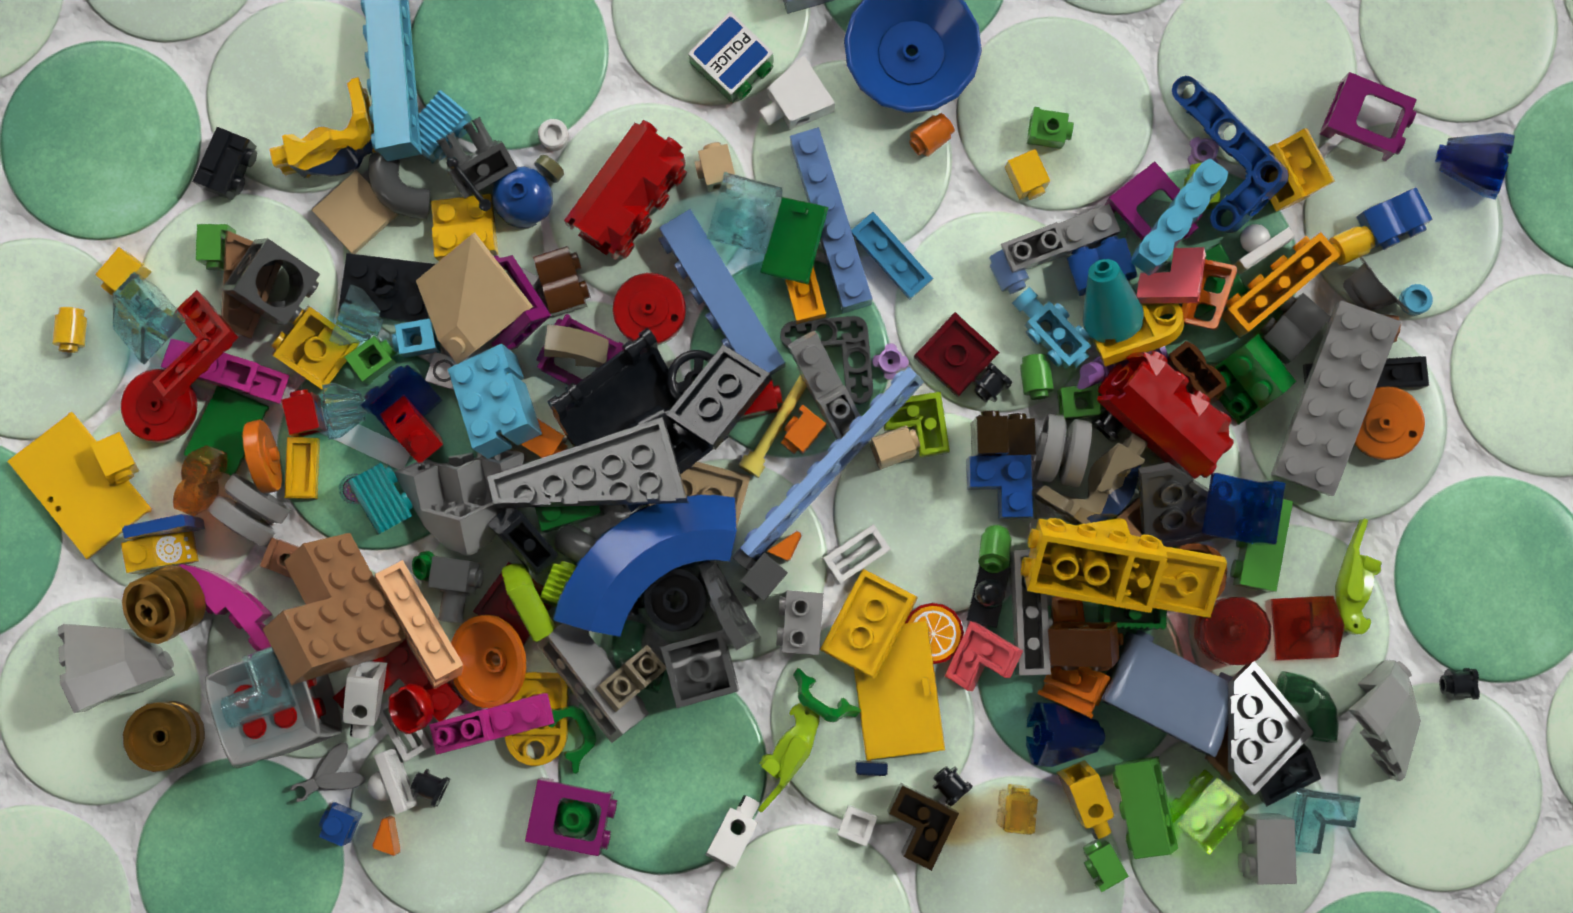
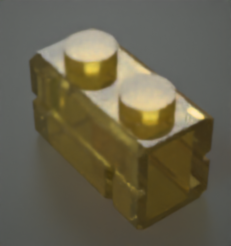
M1008 784L1007 789L999 790L998 805L1001 808L997 809L996 823L1005 832L1027 835L1035 833L1036 818L1033 815L1037 814L1038 799L1030 794V788H1026L1025 785Z

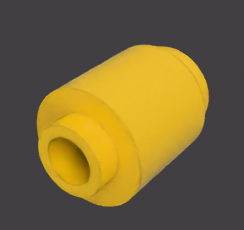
M1355 226L1329 239V242L1340 253V256L1333 261L1339 265H1345L1370 253V249L1375 247V238L1371 230L1366 226Z
M73 307L59 308V313L55 315L52 342L53 345L59 346V351L77 353L78 348L85 347L87 318L84 317L85 310Z

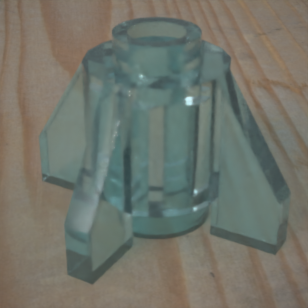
M350 285L345 300L352 302V304L344 301L336 321V325L343 328L335 326L329 342L340 346L367 341L372 335L378 337L384 319L379 318L381 311L362 288Z
M336 383L322 385L323 394L318 396L323 407L329 440L344 436L366 420V414H370V404L367 396L362 397L360 391Z

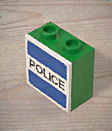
M731 11L688 53L690 64L731 103L737 98L740 100L744 99L753 87L751 85L759 77L761 79L765 78L774 67L772 65L774 63L773 52Z

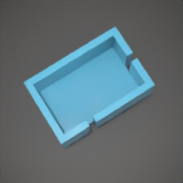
M502 343L448 368L473 450L489 459L512 448L511 442L498 434L500 432L516 445L542 435L527 386L521 381L524 377L517 355Z

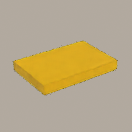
M862 569L820 650L875 679L918 597Z

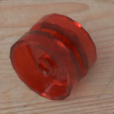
M1244 597L1220 598L1215 601L1210 618L1197 616L1194 623V638L1199 650L1208 659L1224 665H1246L1258 660L1266 652L1271 641V623L1266 612L1256 602ZM1232 626H1234V627H1235V630H1233L1232 635H1231V634H1230V628H1231Z

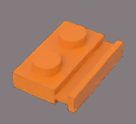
M1061 666L1050 668L1051 675H1046L1044 679L1045 685L1037 694L1092 719L1093 709L1095 705H1099L1111 678L1104 673L1091 670L1090 667H1080L1077 670L1071 671L1062 670Z

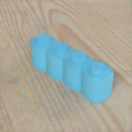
M1211 158L1204 161L1187 181L1186 186L1180 190L1168 209L1154 224L1150 233L1146 235L1132 255L1131 263L1148 276L1155 273L1188 233L1191 225L1208 206L1209 201L1225 184L1228 171Z

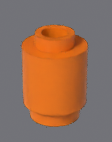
M944 114L932 115L910 132L911 140L909 144L915 153L928 157L951 139V134L955 132L954 126Z

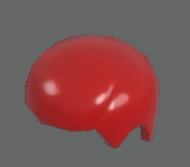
M408 684L400 687L397 692L389 696V713L392 722L399 731L405 734H412L425 728L432 720L434 704L431 695L422 686Z

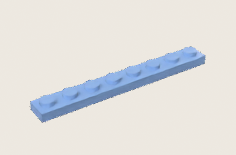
M910 367L905 371L897 373L886 392L877 395L870 403L871 408L863 416L853 420L845 436L842 439L835 440L828 449L829 453L821 461L815 462L808 469L804 480L800 484L793 485L786 494L787 498L779 506L773 507L766 514L764 523L747 534L744 539L745 543L740 548L749 557L758 560L924 383L918 374Z

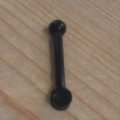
M455 157L448 158L447 166L455 170L479 201V208L483 211H488L491 208V202L482 197L458 166V159Z

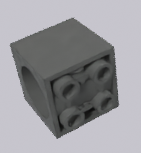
M255 239L221 290L272 324L287 325L288 322L293 323L302 310L299 305L305 296L309 298L317 289L319 283L316 280L320 273L270 239ZM276 262L287 272L290 288L283 301L267 304L258 295L256 276L262 266L275 265Z
M720 631L661 647L677 708L740 690L728 645Z

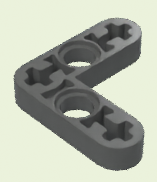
M858 316L823 318L796 324V321H791L783 326L780 338L786 348H788V344L792 343L790 338L785 337V335L790 334L791 328H796L797 333H807L805 326H812L811 331H816L821 325L829 326L832 329L833 335L828 341L821 342L824 348L842 347L845 387L854 404L861 405L870 400L873 394L869 335L867 324L862 318ZM841 323V330H846L850 328L851 323H856L857 328H862L863 332L858 333L857 338H852L851 333H842L841 337L843 340H836L838 332L836 324ZM854 352L863 354L866 360L864 366L858 369L851 367L848 363L849 355ZM867 372V377L861 376L862 387L868 388V392H864L863 398H857L856 393H851V389L856 386V377L850 379L849 373L859 375Z

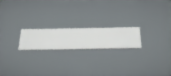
M321 407L327 430L320 432L321 434L398 470L406 466L410 454L400 443Z

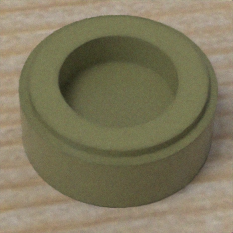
M540 155L534 163L537 170L554 183H558L564 176L562 167L547 155Z

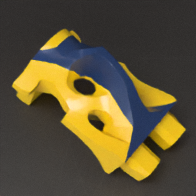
M358 77L352 78L347 83L352 106V117L347 128L337 131L327 127H317L303 139L298 138L294 134L283 135L284 145L269 149L275 168H280L285 176L298 172L304 178H309L311 175L332 177L359 169L364 157L376 152L371 142V134L374 133V124L369 115L371 104L368 92L365 88L363 89Z

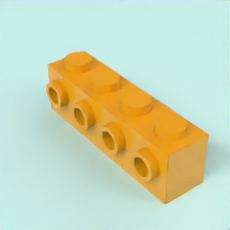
M1321 232L1311 240L1306 235L1292 247L1296 251L1288 259L1285 255H1282L1270 265L1273 271L1264 278L1262 274H1259L1247 284L1250 290L1241 297L1237 293L1227 301L1225 306L1227 310L1223 312L1222 318L1239 338L1252 330L1340 256V253Z

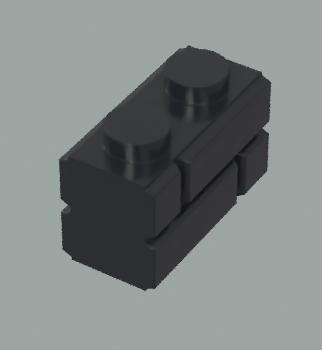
M216 127L192 182L202 189L233 200L235 194L239 195L244 188L245 178L243 176L247 167H252L256 161L257 151L255 149L257 146L245 137Z
M504 508L488 524L521 563L536 576L546 569L559 555L530 521L516 508Z

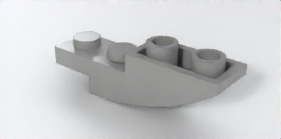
M1107 204L1061 223L1055 222L1001 244V248L1013 273L1070 255L1078 248L1089 247L1091 244L1119 234L1121 230L1110 204Z
M813 330L787 346L798 366L797 369L833 435L836 440L842 439L849 431L850 424L860 414L847 388L842 384L818 334Z

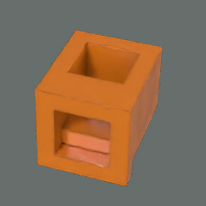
M804 405L799 408L801 417L797 418L794 416L784 427L783 430L787 434L780 442L793 454L799 451L803 455L826 427V423Z

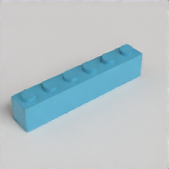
M361 0V8L366 19V25H363V35L368 45V51L365 52V61L370 71V79H367V88L372 97V106L369 107V115L374 124V133L371 134L372 146L386 161L421 155L409 0Z

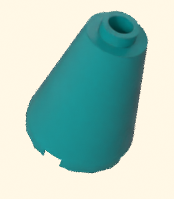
M1102 259L1093 263L1088 270L1082 321L1084 329L1091 338L1106 343L1105 339H1115L1116 342H1122L1133 337L1141 329L1144 311L1118 263L1110 259Z

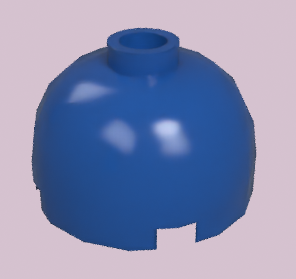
M521 166L495 181L492 189L493 206L497 214L508 225L517 228H531L549 215L553 205V192L546 178L538 171Z

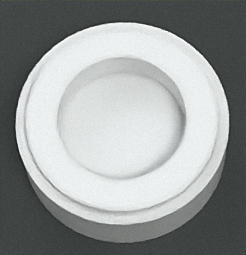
M549 119L539 127L538 137L546 149L557 151L564 148L568 143L569 132L562 121Z

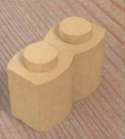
M903 426L871 438L870 447L877 466L881 470L914 458L917 454L916 450L920 447V442L914 429L909 431L907 426Z

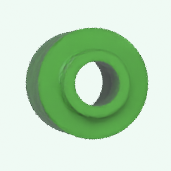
M1032 354L1022 357L1020 372L1024 395L1030 396L1031 400L1048 398V393L1054 391L1050 361L1046 360V354Z
M998 525L989 526L981 535L978 563L990 573H998L1009 566L1012 539L1005 527Z

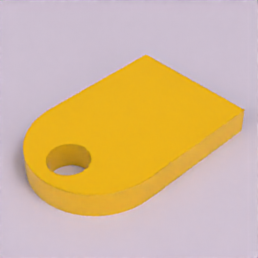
M1178 303L1141 304L1144 311L1143 324L1133 337L1122 342H1116L1115 339H1105L1106 343L1092 338L1104 366L1126 360V357L1132 353L1149 352L1175 341L1184 328L1183 312ZM1164 314H1173V315H1174V316H1173L1172 318H1170V319H1161V318H1160V317H1161L1162 315H1164Z
M526 672L520 691L510 702L548 693L551 709L568 707L569 686L557 672ZM568 717L559 720L552 728L547 725L505 737L509 752L519 762L530 766H540L553 761L562 753L567 743ZM532 741H538L544 746V754L539 759H534L528 754V746Z

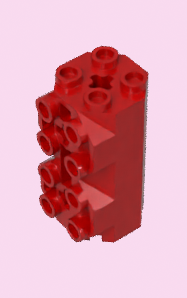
M642 120L640 124L634 123L564 219L566 226L571 230L574 227L581 230L578 234L580 238L605 255L609 253L611 258L615 260L619 256L626 259L635 246L632 242L639 233L643 235L652 223V220L649 218L650 212L654 208L659 211L663 209L670 198L668 192L674 185L678 187L687 174V171L684 170L686 165L684 154L681 152L683 147L670 137H667L665 140L656 134L658 130L645 120Z
M1152 351L1151 354L1146 352L1130 354L1126 357L1129 363L1124 367L1120 364L1116 365L1101 383L1098 392L1103 396H1098L1097 401L1132 433L1148 443L1147 447L1165 463L1169 462L1193 479L1200 475L1203 478H1207L1215 471L1216 463L1222 454L1226 453L1233 446L1234 440L1229 437L1228 427L1232 422L1231 418L1210 404V398L1200 391H1195L1194 394L1187 392L1186 386L1189 383V379L1183 373L1175 371L1167 364L1168 360L1163 354L1157 351Z

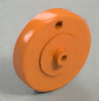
M1388 386L1377 387L1354 445L1365 455L1378 460H1393L1405 456L1417 446L1424 432L1425 418L1420 404L1412 395L1402 389Z
M261 419L247 422L243 428V447L246 463L253 482L263 494L279 491L282 485L280 453L272 432Z

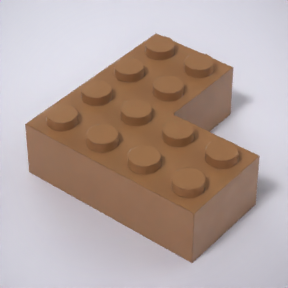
M351 533L303 543L284 561L306 605L283 610L263 628V631L291 685L387 656L407 639Z

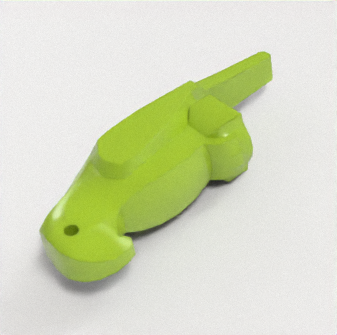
M1361 519L1358 522L1346 550L1335 585L1339 627L1344 632L1352 635L1364 634L1370 628L1371 619H1366L1363 616L1362 609L1371 596L1374 575H1378L1381 572L1382 562L1367 555H1360L1359 548L1368 524L1367 519Z
M801 703L794 705L789 712L790 715H794L795 725L779 739L773 753L763 755L762 760L759 762L761 767L776 779L781 778L776 788L758 808L760 813L780 794L810 756L820 716Z

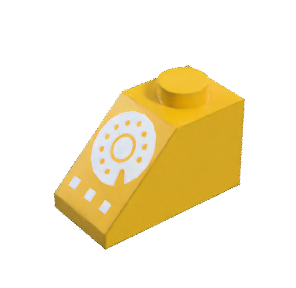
M192 531L150 536L121 543L126 573L143 574L156 571L168 565L179 566L180 564L199 561L194 532Z

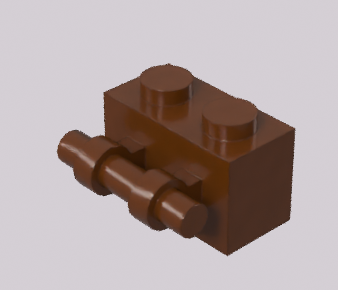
M1056 621L1048 629L1050 666H1061V669L1066 671L1077 670L1080 667H1091L1093 671H1107L1119 660V646L1123 645V634L1118 633L1117 622Z

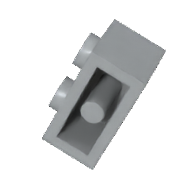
M787 590L786 597L780 596L779 615H785L784 628L778 627L776 646H782V652L819 655L824 593Z

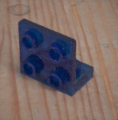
M406 365L404 368L399 366L388 375L389 381L383 386H376L368 391L364 396L365 401L361 404V407L375 415L389 431L380 414L403 395L406 396L423 417L443 399L418 371ZM406 414L399 417L396 423H400L406 417Z
M1212 473L1202 529L1203 534L1254 545H1276L1286 483L1279 481L1257 482L1220 473Z

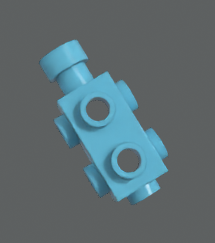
M1030 287L1027 288L1012 302L1019 312L1024 311L1030 318L1024 325L1028 329L1026 334L1035 344L1039 345L1041 343L1049 351L1047 356L1057 367L1062 365L1067 369L1073 364L1077 368L1090 356L1086 352L1091 347L1088 342L1090 339L1089 334L1079 325L1074 328L1067 320L1070 316L1061 304L1053 305L1049 301L1043 306L1037 300L1038 295ZM1041 322H1048L1051 325L1050 331H1044L1040 326ZM1069 344L1071 346V353H1065L1061 349V345Z

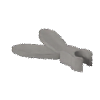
M343 742L332 748L319 767L315 777L305 782L296 783L291 787L290 790L294 791L297 787L302 786L306 791L303 798H297V802L307 800L312 793L320 788L350 789L356 788L365 782V777L357 772L336 773L347 756V743Z

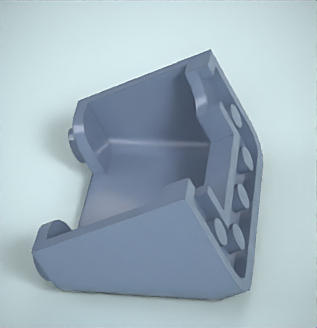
M1137 630L1136 634L1127 632L1123 639V645L1119 647V660L1106 673L1111 680L1102 696L1101 702L1130 714L1180 740L1184 744L1191 745V748L1204 755L1216 757L1228 726V682L1233 677L1222 672L1217 676L1152 643L1154 637L1141 630Z

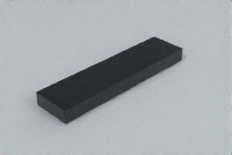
M1426 356L1387 358L1376 388L1387 386L1399 389L1428 387L1429 378ZM1313 363L1303 365L1304 384L1307 381Z

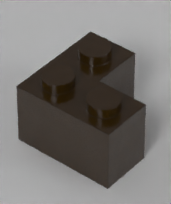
M982 411L981 415L976 416L970 423L972 456L1031 455V458L1036 455L1035 418H1027L1025 413L1000 416L999 411Z
M900 782L887 812L913 826L901 853L903 857L932 871L959 813L955 809Z

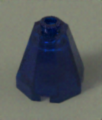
M1502 132L1448 138L1446 145H1439L1435 162L1440 163L1439 171L1482 197L1496 200L1508 168V154L1512 153L1515 135Z
M1033 702L1027 717V728L1033 727V737L1026 736V746L1031 764L1053 767L1096 753L1100 745L1104 744L1105 731L1103 727H1100L1098 720L1088 718L1054 703Z

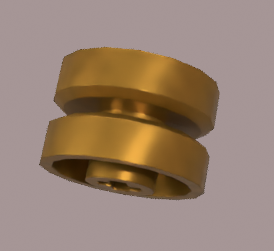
M174 565L165 566L149 575L130 582L125 588L122 598L123 613L131 629L143 640L155 644L166 642L180 633L197 626L204 618L206 609L204 593L199 582L190 572Z
M178 701L146 704L131 715L123 731V745L129 759L139 768L152 772L180 768L193 761L201 751L205 739L204 724L198 712L188 704Z

